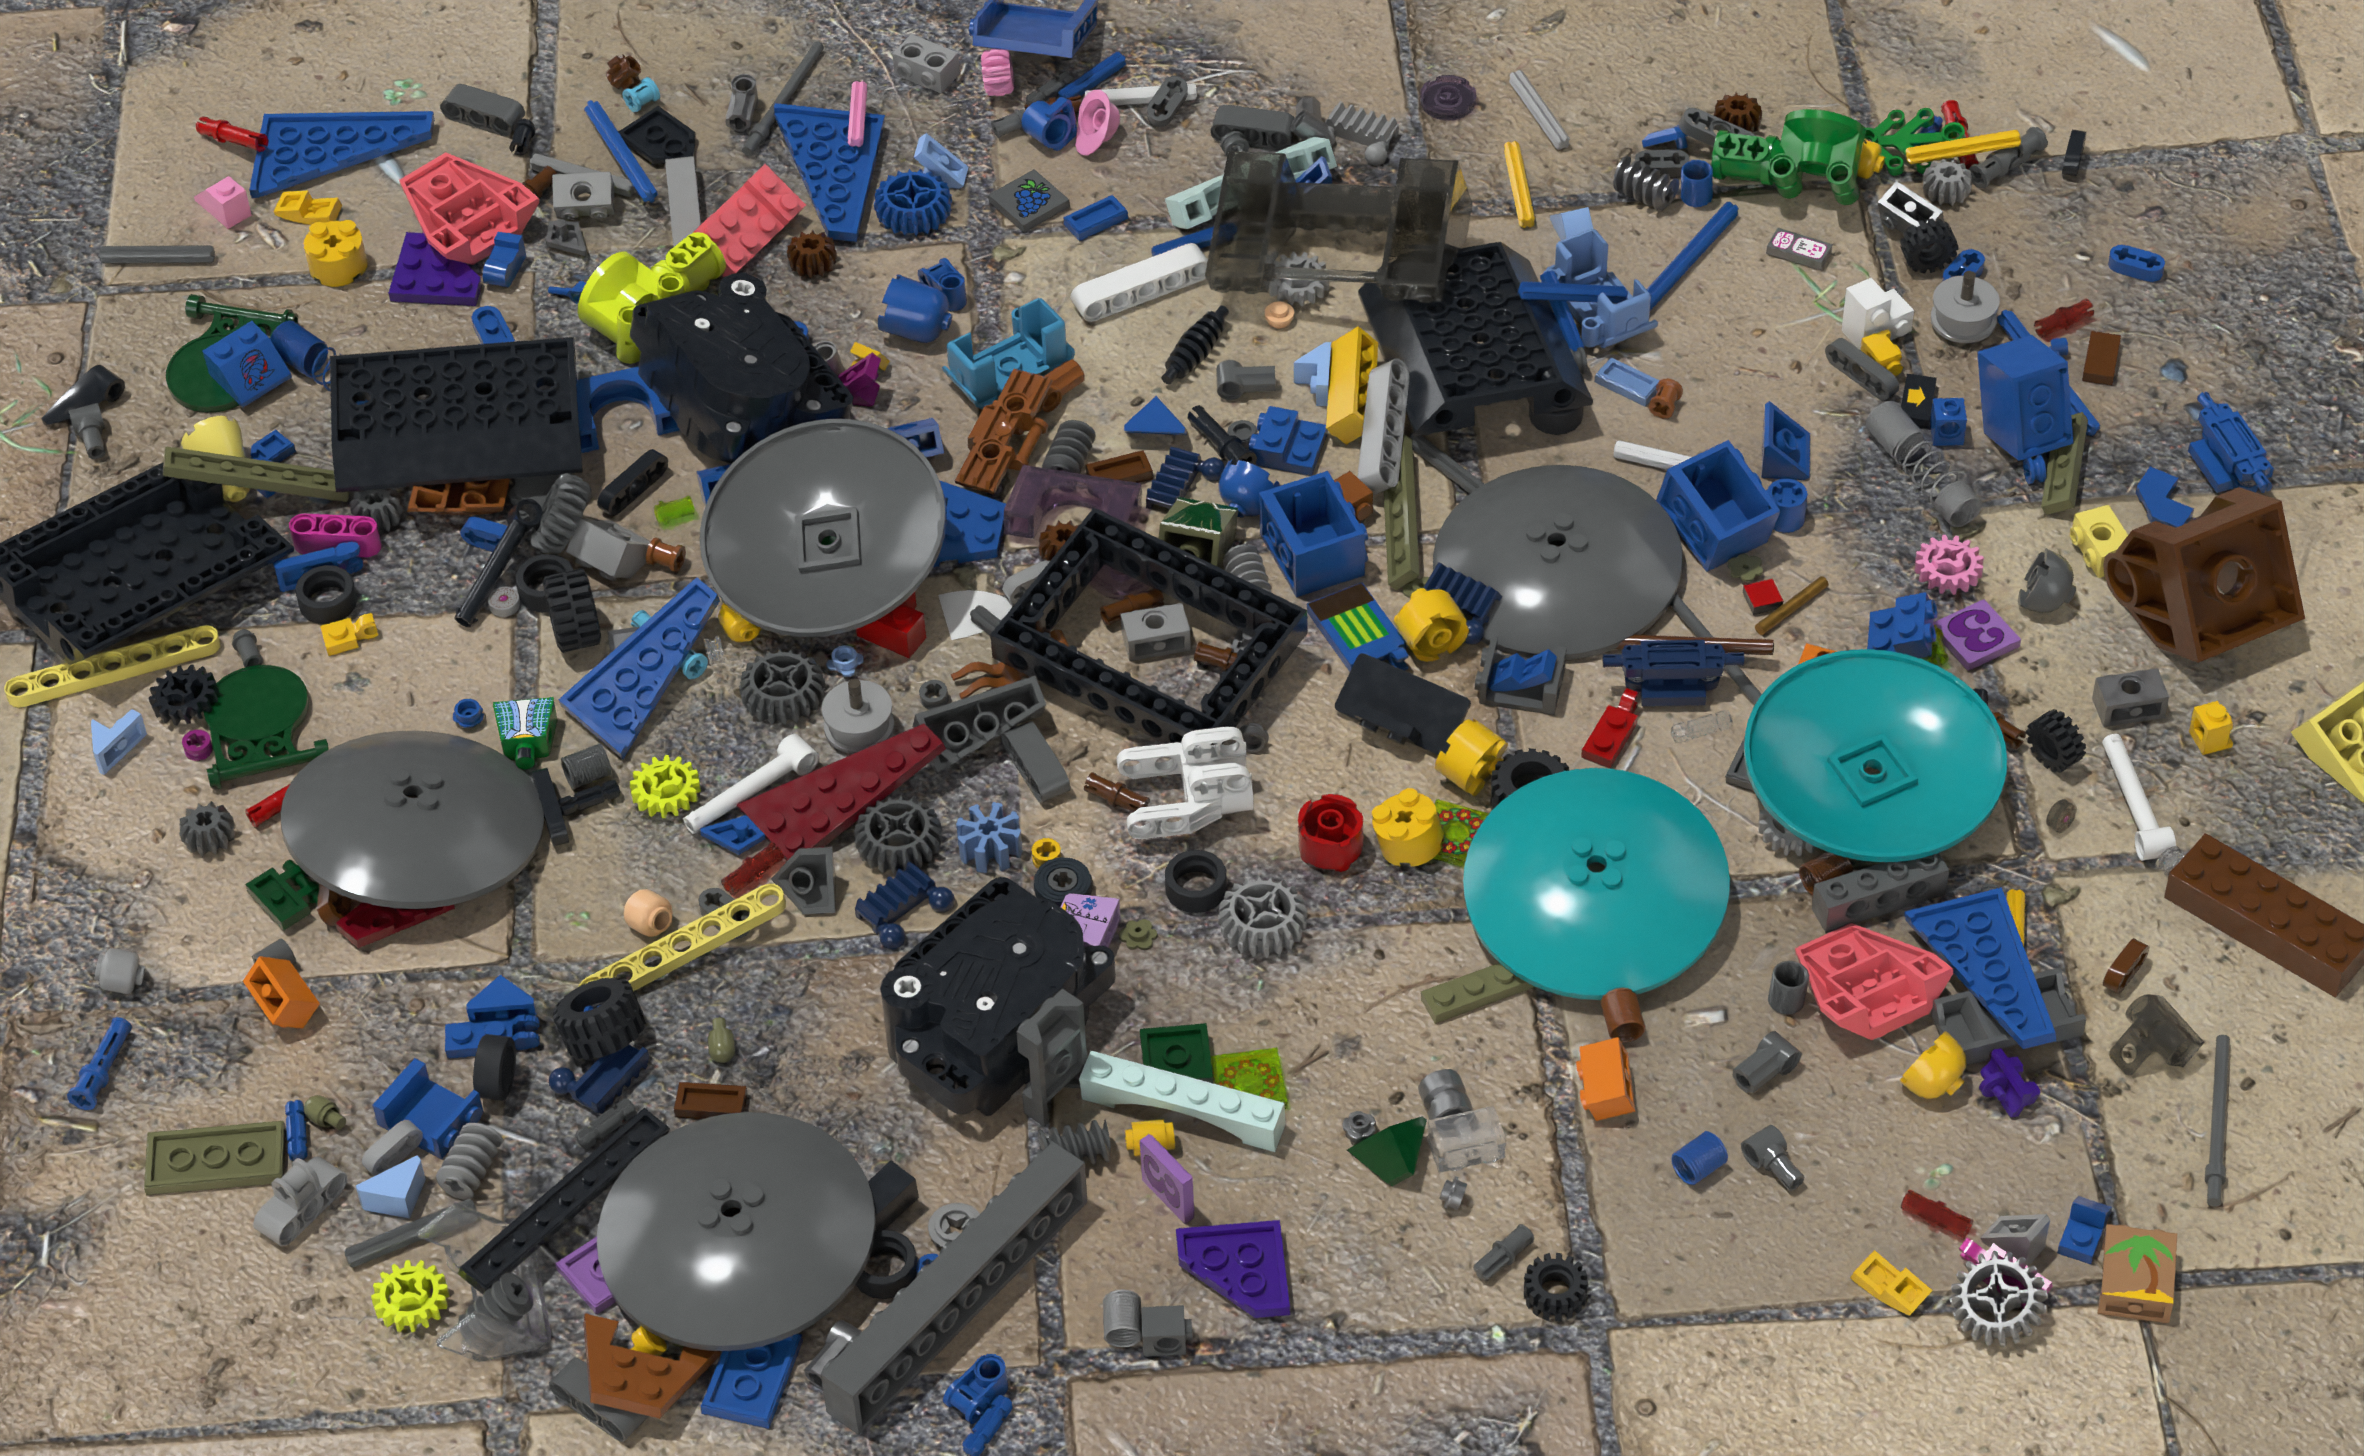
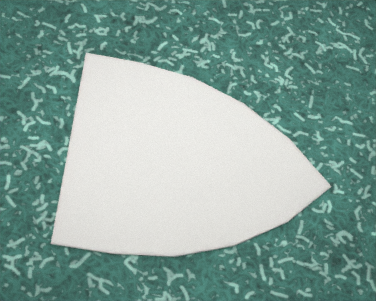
M966 590L938 595L951 640L969 637L984 631L971 621L970 612L977 605L985 607L1000 620L1014 606L1009 599L985 591Z

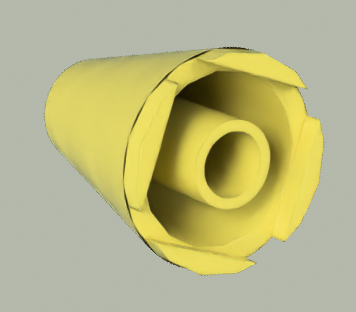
M226 416L210 417L194 425L195 431L189 436L186 432L181 441L183 449L245 458L241 428L237 420L228 421ZM222 484L223 498L226 501H240L246 497L250 488Z

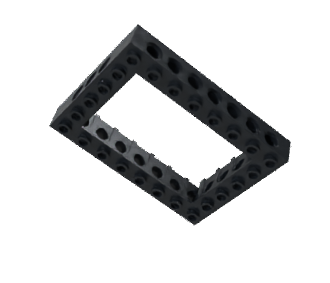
M1093 508L990 634L992 658L1030 677L1036 676L1038 681L1164 744L1181 743L1183 736L1191 731L1236 727L1307 635L1308 616L1306 609L1099 509ZM1104 564L1253 636L1244 650L1240 649L1237 652V659L1230 668L1220 674V681L1213 690L1203 696L1201 711L1186 705L1185 700L1180 698L1176 700L1158 691V687L1154 685L1150 687L1132 678L1131 674L1126 671L1122 673L1104 664V660L1100 658L1095 660L1077 651V647L1073 645L1069 647L1050 637V631Z

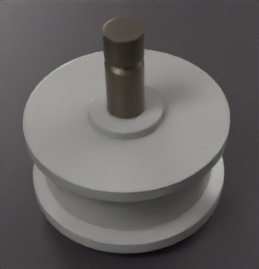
M1966 271L1963 276L1948 278L1942 281L1934 291L1931 324L1939 335L1950 341L1974 343L1984 340L1996 328V313L2000 302L1999 294L1990 283L1977 278L1973 271Z
M851 679L834 687L823 700L822 716L825 721V736L828 742L836 749L854 754L891 738L894 731L892 701L888 692L880 685L870 681Z

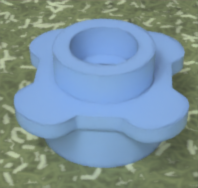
M843 645L833 650L832 659L827 661L826 666L829 671H838L844 677H850L855 674V668L862 664L864 659L863 655L856 653L853 647Z

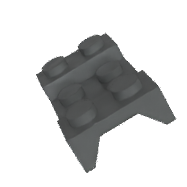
M2060 967L2034 974L2056 1033L2055 1042L2082 1036L2084 1034L2086 1017L2084 1014L2076 1015L2065 994ZM1970 991L1933 1000L1931 1017L1940 1035L1947 1031L1960 1044L1966 1055V1065L1989 1060L1990 1051H1993V1049L2006 1048L2018 1044Z
M1061 989L1053 998H1048L1031 1019H1026L1021 1023L1017 1031L1018 1052L1029 1059L1031 1081L1026 1085L1022 1093L1024 1114L1043 1127L1049 1123L1047 1102L1062 1088H1080L1079 1077L1087 1061L1083 1002L1064 989Z

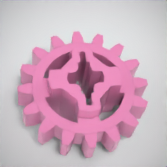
M1942 535L1941 541H1937L1932 537L1930 538L1929 545L1922 543L1920 551L1916 552L1915 573L1920 574V582L1928 581V589L1931 590L1936 586L1939 587L1940 594H1943L1946 589H1950L1951 593L1956 595L1958 588L1968 592L1969 584L1977 586L1978 578H1982L1984 558L1979 556L1978 547L1970 548L1971 541L1969 540L1961 543L1959 542V536H1955L1953 540H1948L1946 535Z

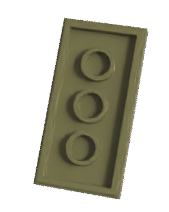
M284 1120L148 1132L144 1180L146 1195L271 1184L276 1178L281 1179L284 1176L286 1126Z

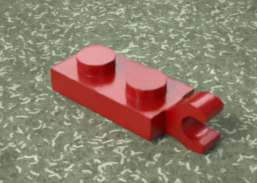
M1626 688L1618 708L1608 705L1582 748L1581 758L1611 769L1637 725L1638 715L1633 713L1638 706V702H1635L1639 692Z

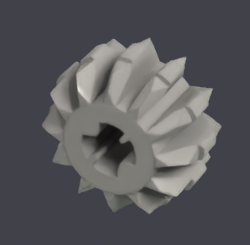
M1942 158L1940 163L1932 162L1923 174L1924 194L1929 196V201H1939L1940 206L1943 203H1948L1950 206H1953L1955 202L1963 203L1964 199L1971 192V171L1966 169L1965 163L1956 164L1955 159L1947 162Z

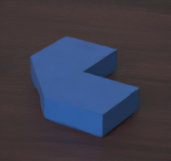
M274 430L252 445L250 455L251 459L280 463L295 453L296 450L291 441L277 430ZM256 489L267 499L277 493Z
M2149 467L2136 489V495L2139 501L2143 502L2150 523L2157 521L2175 528L2187 524L2193 516L2194 508L2169 499V496L2177 486L2178 477L2153 467Z

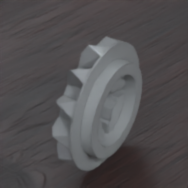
M951 1203L937 1209L928 1223L929 1237L932 1238L935 1247H943L947 1242H953L961 1234L957 1231L950 1233V1225L954 1227L962 1225L963 1231L966 1223L972 1218L976 1219L980 1213L974 1207L963 1203Z

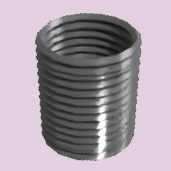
M599 743L561 758L565 777L574 790L612 775L608 756L603 746Z
M1790 960L1782 961L1773 969L1768 1002L1775 1011L1781 1014H1795L1804 1006L1809 973L1802 964Z

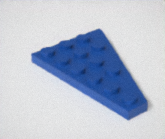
M775 103L774 116L827 237L857 242L885 125V115L866 113L863 145L861 147H851L848 144L850 111Z
M433 111L264 114L260 133L267 135L269 142L267 147L258 144L264 147L265 150L256 152L249 189L251 198H259L432 139L435 122Z

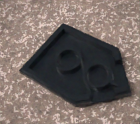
M660 106L655 107L618 131L630 148L653 164H665V159L694 156L695 131Z

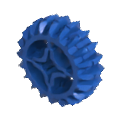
M909 168L907 173L898 171L897 176L888 175L887 181L880 182V187L876 189L874 210L879 222L884 224L885 229L891 228L894 234L902 231L904 236L908 233H914L917 237L918 232L928 234L929 229L938 230L940 224L946 223V218L950 216L952 210V195L950 194L947 182H943L941 176H934L932 171L925 174L922 169L918 172H912Z

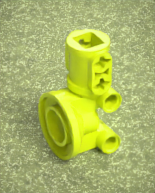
M700 232L692 233L684 238L666 254L665 260H660L651 269L640 263L628 252L615 253L602 262L588 279L579 298L578 317L589 327H593L616 343V355L620 361L628 364L640 361L641 351L630 337L633 309L640 304L696 290L704 291L709 286L711 279L714 280L725 272V258L711 238Z

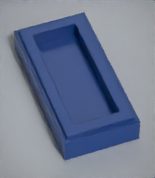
M1111 195L1063 217L1064 225L1078 241H1081L1128 219V211Z

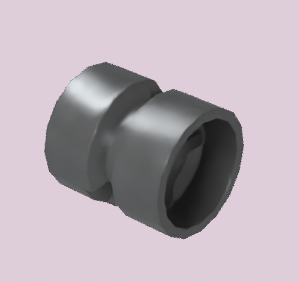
M1442 1069L1427 1075L1421 1080L1418 1085V1091L1424 1106L1428 1109L1427 1115L1435 1132L1452 1134L1465 1129L1472 1123L1475 1113L1457 1071Z

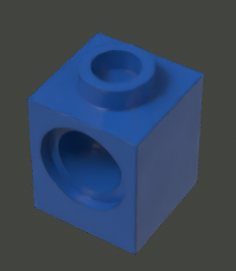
M1933 398L1930 417L1933 446L1964 445L1967 423L1964 398Z

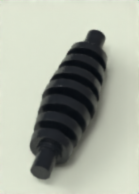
M1219 306L1215 312L1208 311L1184 332L1171 352L1170 357L1165 362L1166 372L1161 377L1164 383L1170 385L1175 378H1184L1210 354L1226 327L1224 319L1229 314V310L1225 306Z

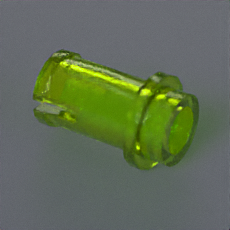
M690 496L666 503L661 500L658 505L654 506L657 522H664L665 525L669 524L670 520L694 515L695 513Z
M1934 625L1936 641L1932 642L1931 656H1928V662L1938 666L1936 655H1938L1941 665H1944L1949 660L1942 641L1944 633L1942 629Z

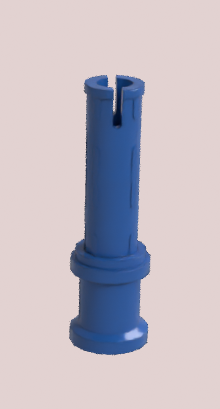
M121 1017L112 1019L111 1025L99 1044L91 1062L80 1069V1078L76 1086L67 1093L69 1102L82 1110H92L95 1108L98 1093L109 1082L108 1071L132 1029L131 1023ZM111 1042H113V1044H112V1046H111L109 1052L107 1053V1055H105V1053H106L107 1049L109 1048Z

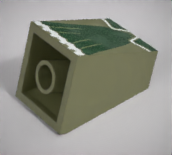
M1178 497L1160 523L1159 539L1224 569L1223 558L1225 553L1232 547L1236 536L1238 508Z

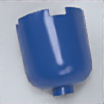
M897 274V279L892 278L883 297L882 303L887 304L885 316H878V329L882 332L921 343L932 342L940 336L943 330L948 331L951 325L953 314L949 313L948 298L944 292L937 288Z

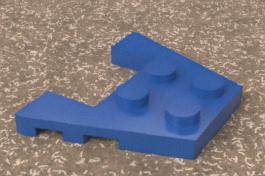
M940 481L945 496L947 524L941 551L933 567L940 566L942 561L958 559V563L998 557L1008 513L1007 504Z

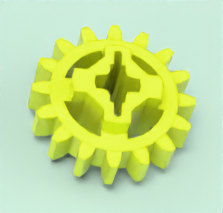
M665 755L663 761H658L656 757H652L651 765L642 762L640 764L642 772H633L634 780L630 781L633 803H638L639 811H644L648 808V813L651 817L656 812H660L662 818H666L667 812H672L675 816H679L678 809L683 808L688 811L690 810L689 801H698L697 793L701 792L698 771L693 770L690 761L682 764V758L679 756L674 761H670L669 755Z
M406 1260L404 1268L401 1269L396 1264H393V1273L389 1275L382 1272L380 1274L382 1283L373 1284L375 1294L371 1295L377 1318H383L386 1327L395 1323L398 1332H401L404 1326H409L411 1332H415L417 1324H422L425 1328H428V1319L439 1320L441 1318L439 1309H447L448 1307L446 1298L450 1297L444 1274H438L435 1265L426 1269L422 1260L416 1266H411L410 1261ZM431 1288L433 1289V1294H432V1296H431V1294H430V1289H431ZM389 1296H390V1299H391V1303H390V1304L388 1303V1298H389Z

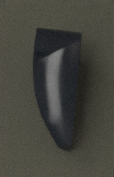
M96 365L74 383L46 412L41 420L44 425H50L70 419L68 410L95 403L99 404L103 400L114 402L123 394L125 382L103 365Z

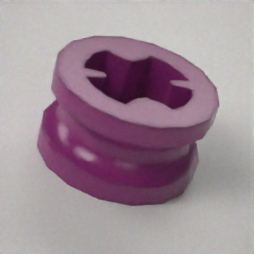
M192 730L182 738L184 753L190 760L200 761L206 759L213 751L210 735L204 730Z

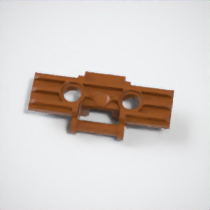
M1013 369L998 399L994 400L992 404L984 406L968 437L970 453L955 479L956 484L995 494L1007 469L1027 470L1029 466L1028 459L1041 434L1046 433L1049 427L1046 421L1035 417L1053 382L1052 378ZM1015 402L1024 404L1023 408L1019 411H1010L1008 409ZM1024 431H1029L1018 454L1015 455L1014 448L1008 446L1013 434L1022 435Z

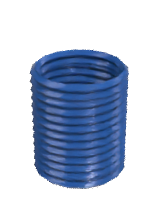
M1692 160L1685 163L1681 168V199L1686 205L1691 207L1705 206L1713 198V168L1706 161Z
M1705 1131L1673 1153L1671 1162L1675 1172L1684 1182L1695 1185L1728 1161V1153L1723 1142L1715 1134Z

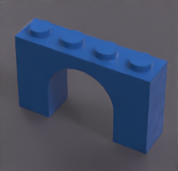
M639 366L577 380V402L582 453L599 450L593 417L599 409L616 401H634L645 406L652 416L658 436L680 431L677 423L670 415V411H667L655 392L638 375ZM590 403L592 405V414L589 408Z

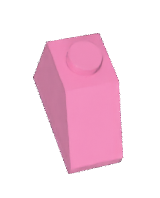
M230 176L194 196L195 201L227 229L252 216L246 190Z

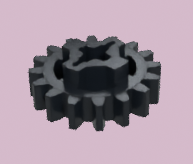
M191 664L187 670H183L180 665L177 667V672L165 671L167 677L165 679L157 678L158 686L150 687L152 696L148 697L155 716L157 718L161 717L163 723H167L172 719L174 725H178L181 720H185L187 724H190L193 717L202 719L201 713L213 710L210 703L218 702L216 694L220 692L212 672L207 673L203 666L196 671L194 664Z

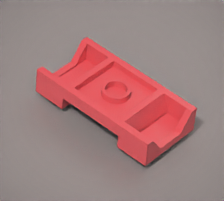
M764 164L693 233L700 232L708 235L721 250L726 262V269L722 274L723 277L737 274L801 212L806 204Z

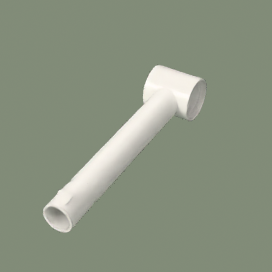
M798 734L787 736L778 746V757L722 792L704 806L699 807L695 811L692 810L689 815L683 818L685 826L692 834H695L701 828L706 827L735 808L737 804L746 801L790 771L794 770L800 776L810 773L819 762V754Z
M2119 734L2108 735L2103 739L2102 744L2139 829L2135 833V848L2139 859L2144 861L2174 856L2176 854V840L2172 828L2169 826L2159 828Z

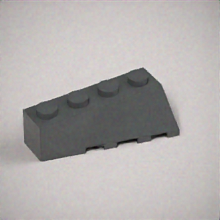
M1032 676L915 714L912 727L914 728L924 723L944 743L946 750L929 762L936 774L1013 726L1042 717L1046 702L1036 676Z

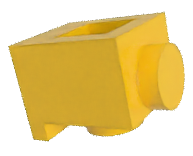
M1888 329L1862 338L1860 349L1862 352L1890 371L1895 377L1901 373L1903 369L1900 363L1902 354L1899 347L1890 341L1891 332Z
M2218 701L2194 707L2189 733L2202 755L2232 748L2233 742L2229 735L2233 729V722L2226 708L2219 704Z

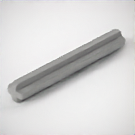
M1521 70L1512 72L1509 75V82L1553 145L1558 150L1567 148L1570 145V137L1524 72Z
M534 154L530 159V168L541 172L545 166L552 167L557 174L601 172L541 154ZM612 175L614 193L631 197L635 192V188L630 180Z

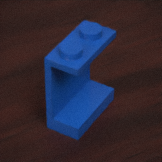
M416 1058L413 1059L372 1105L377 1125L389 1131L400 1121L410 1120L423 1133L422 1140L417 1147L441 1160L451 1147L454 1146V1142L457 1136L460 1135L459 1133L463 1125L478 1123L483 1114L479 1092L473 1089L464 1099L429 1080L426 1064Z

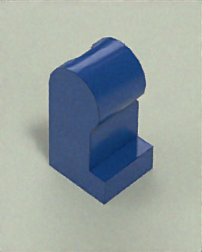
M497 232L494 238L495 246L483 268V282L489 285L508 288L526 258L523 235Z

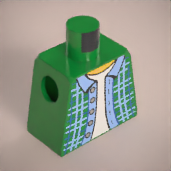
M554 697L493 702L502 750L506 757L510 760H515L518 768L530 769L535 765V758H544L550 755L558 722Z

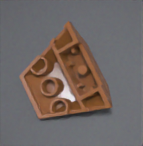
M510 479L424 486L413 485L407 512L451 515H483L501 512L504 508Z

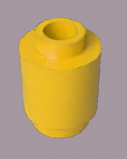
M1164 1119L1131 1122V1129L1125 1130L1126 1149L1133 1150L1134 1156H1141L1140 1140L1148 1134L1152 1135L1166 1150L1175 1149L1173 1122L1164 1123Z

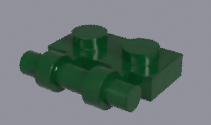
M287 860L283 864L282 868L285 872L279 875L272 867L245 884L250 896L283 931L311 914L307 903L310 902L317 905L319 883L313 882L308 877L309 875L293 860ZM291 886H299L301 889L296 892Z

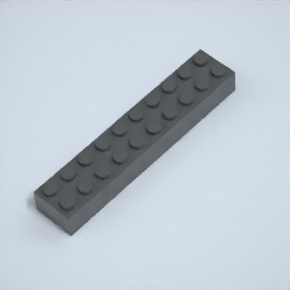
M1053 1141L1044 1150L1038 1151L1028 1167L1022 1173L1015 1174L1010 1180L1008 1187L999 1196H993L987 1203L985 1210L976 1219H970L964 1226L962 1233L953 1242H947L941 1249L939 1256L930 1265H924L918 1272L916 1279L907 1288L900 1289L895 1295L893 1302L884 1311L877 1312L871 1319L869 1326L860 1335L853 1336L849 1340L846 1349L836 1359L833 1358L826 1363L821 1373L826 1412L859 1435L1087 1203L1085 1162Z

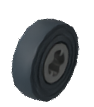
M1058 857L1048 860L1039 867L1034 876V892L1037 898L1051 900L1061 907L1065 896L1070 893L1091 896L1092 877L1088 868L1082 862L1072 858ZM1061 882H1067L1065 887H1059Z

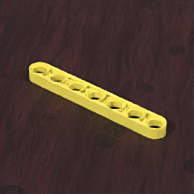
M198 626L96 654L71 665L64 663L16 676L6 682L4 691L10 705L18 708L26 707L213 655L221 646L216 628L212 626ZM204 637L213 638L210 643L205 645L197 643ZM172 646H182V649L176 653L167 652ZM142 654L152 655L150 659L143 662L136 660ZM113 662L121 664L114 670L105 669L108 664ZM80 671L90 672L85 678L78 679L74 677ZM56 679L59 681L53 687L43 686L48 680ZM16 689H28L27 692L23 695H12V693Z
M776 884L762 885L586 977L579 986L602 978H613L621 972H630L632 977L628 982L631 984L633 991L781 914L786 908L783 890ZM775 895L779 897V900L774 905L766 906L762 904V900L766 896ZM746 910L750 913L749 917L743 921L733 919V915L737 911ZM716 925L721 928L715 936L703 934L704 930L709 926ZM689 941L691 943L690 948L684 952L674 950L678 942ZM652 956L662 958L658 966H645L646 960Z

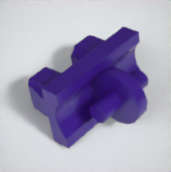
M2002 1048L1993 1049L1991 1060L1980 1071L1984 1080L1981 1082L1979 1090L1985 1097L1996 1096L2010 1118L2019 1117L2025 1106L2035 1103L2040 1095V1089L2035 1082L2023 1081L2021 1078L2024 1071L2023 1064L2018 1057H2007Z

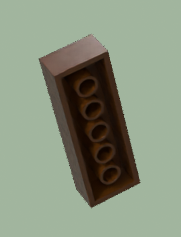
M2206 833L2169 873L2164 895L2165 899L2335 998L2364 966L2363 923Z

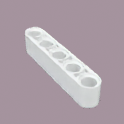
M1189 243L1082 283L1073 289L1070 299L1082 317L1088 322H1093L1200 282L1209 276L1212 271V265L1196 244Z

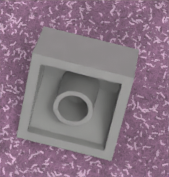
M581 518L566 552L577 557L576 563L588 568H593L594 566L600 570L599 575L616 581L617 578H631L646 563V552L651 541L614 521Z

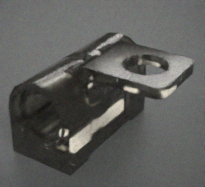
M2146 994L2136 999L2128 1007L2125 1015L2132 1025L2109 1051V1056L2124 1074L2133 1075L2152 1052H2157L2170 1066L2184 1067L2205 1042L2163 996ZM2127 1044L2134 1045L2137 1052L2135 1060L2131 1063H2126L2122 1058V1050Z

